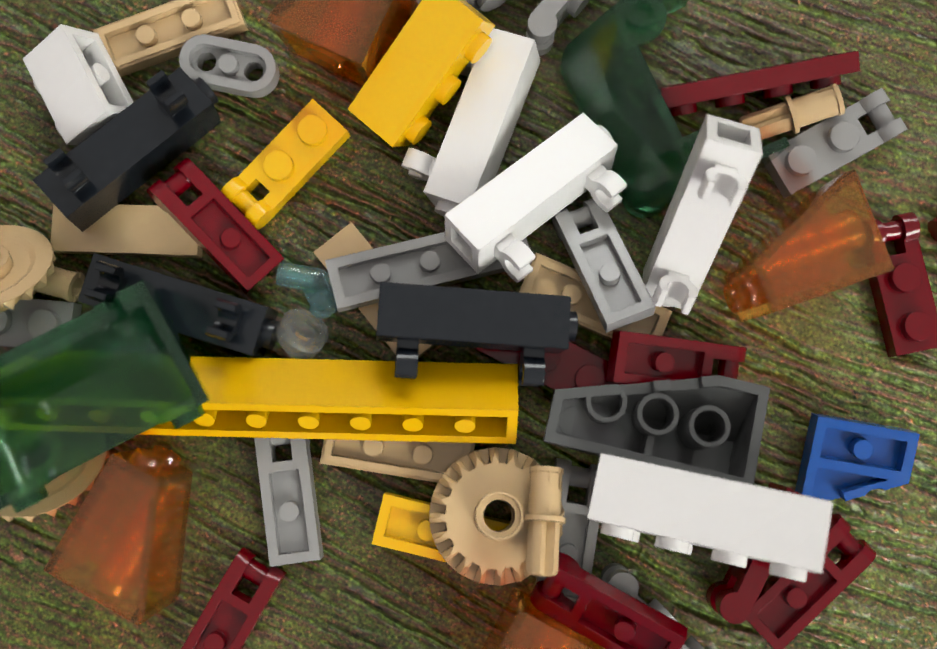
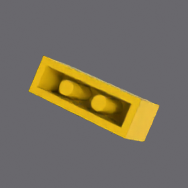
M422 0L347 110L391 147L409 146L410 143L413 145L417 144L429 131L432 121L428 118L438 104L445 105L458 91L461 85V80L458 77L469 62L472 64L476 63L489 48L492 38L488 35L496 25L465 0Z

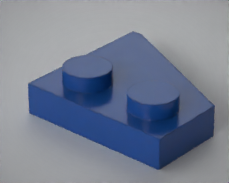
M811 412L795 491L804 496L827 501L838 498L848 501L866 496L873 489L887 490L909 484L920 434L909 429Z

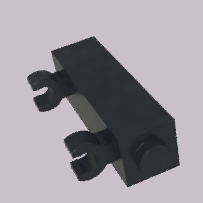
M181 67L169 76L163 70L159 71L145 82L149 89L148 92L67 154L61 148H58L45 158L43 162L49 168L35 177L33 181L68 220L82 232L85 231L221 123L214 106L219 100L203 79L199 77L193 81Z
M96 253L93 254L77 300L84 304L260 358H264L266 349L272 350L274 348L281 327V323L276 321L278 311L269 307Z
M380 282L376 341L397 342L394 378L415 379L417 377L419 344L520 351L518 386L539 387V385L544 386L545 353L558 354L569 349V342H574L577 336L578 315L576 311H570L571 296Z

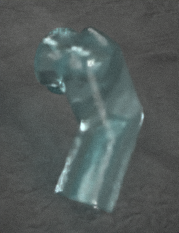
M280 262L276 274V284L278 286L302 290L311 306L309 307L311 314L317 318L326 319L337 311L330 278L325 270Z

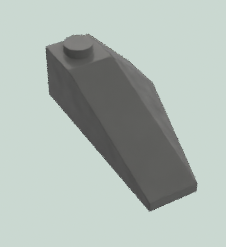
M714 375L681 380L668 379L646 383L555 389L553 391L543 442L600 457V454L603 453L754 485L770 387Z

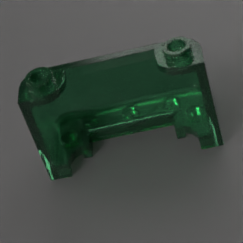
M141 280L117 292V297L113 299L115 303L102 302L94 306L93 310L0 355V510L11 505L15 513H18L49 496L45 485L52 482L58 476L158 424L161 425L171 421L174 428L177 429L206 413L201 404L209 401L210 396L161 298L151 282Z

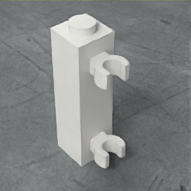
M493 28L488 35L492 38V42L485 54L476 63L472 64L469 62L460 74L469 77L437 158L423 151L408 147L401 166L409 170V176L427 181L423 192L435 205L434 211L441 216H444V214L496 177L541 62L535 39Z
M582 113L444 214L445 240L477 274L498 259L506 273L518 283L533 271V267L529 263L535 259V255L522 242L528 235L587 190L590 192L595 203L607 213L622 202L623 198L619 193L627 187V184L620 175L611 170L618 144L605 127L596 125L586 114Z
M706 114L643 269V282L655 306L676 307L681 309L683 314L688 315L763 155L760 128Z

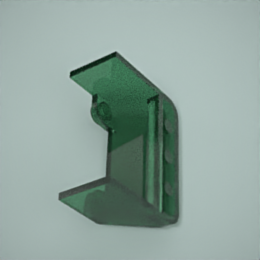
M619 0L566 46L560 63L562 77L580 115L584 113L596 125L605 127L618 144L611 170L620 175L627 184V187L619 193L623 198L622 203L632 215L639 218H651L668 210L700 131L698 130L682 137L639 48L654 41L661 34L666 24L667 14L685 7L688 0ZM786 137L762 147L763 155L756 170L766 166L790 146Z

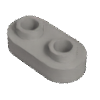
M201 34L186 41L179 54L181 69L193 81L200 77L212 90L250 98H260L268 95L275 89L280 77L279 67L272 54L266 48L257 44ZM216 60L213 69L209 71L202 70L206 61ZM262 69L263 74L261 78L255 81L249 80L251 71Z

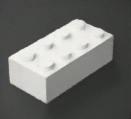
M601 453L587 519L602 523L601 534L639 543L640 533L656 536L655 547L688 555L692 554L693 545L712 549L711 560L746 568L748 558L770 563L768 574L806 582L807 572L822 574L833 502Z

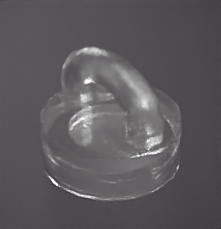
M299 308L286 312L275 331L276 339L291 358L313 359L322 350L329 336L326 324L318 315L309 310Z

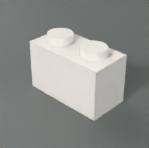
M60 24L23 58L33 79L34 87L43 98L55 122L56 130L62 136L66 145H79L133 103L98 33Z

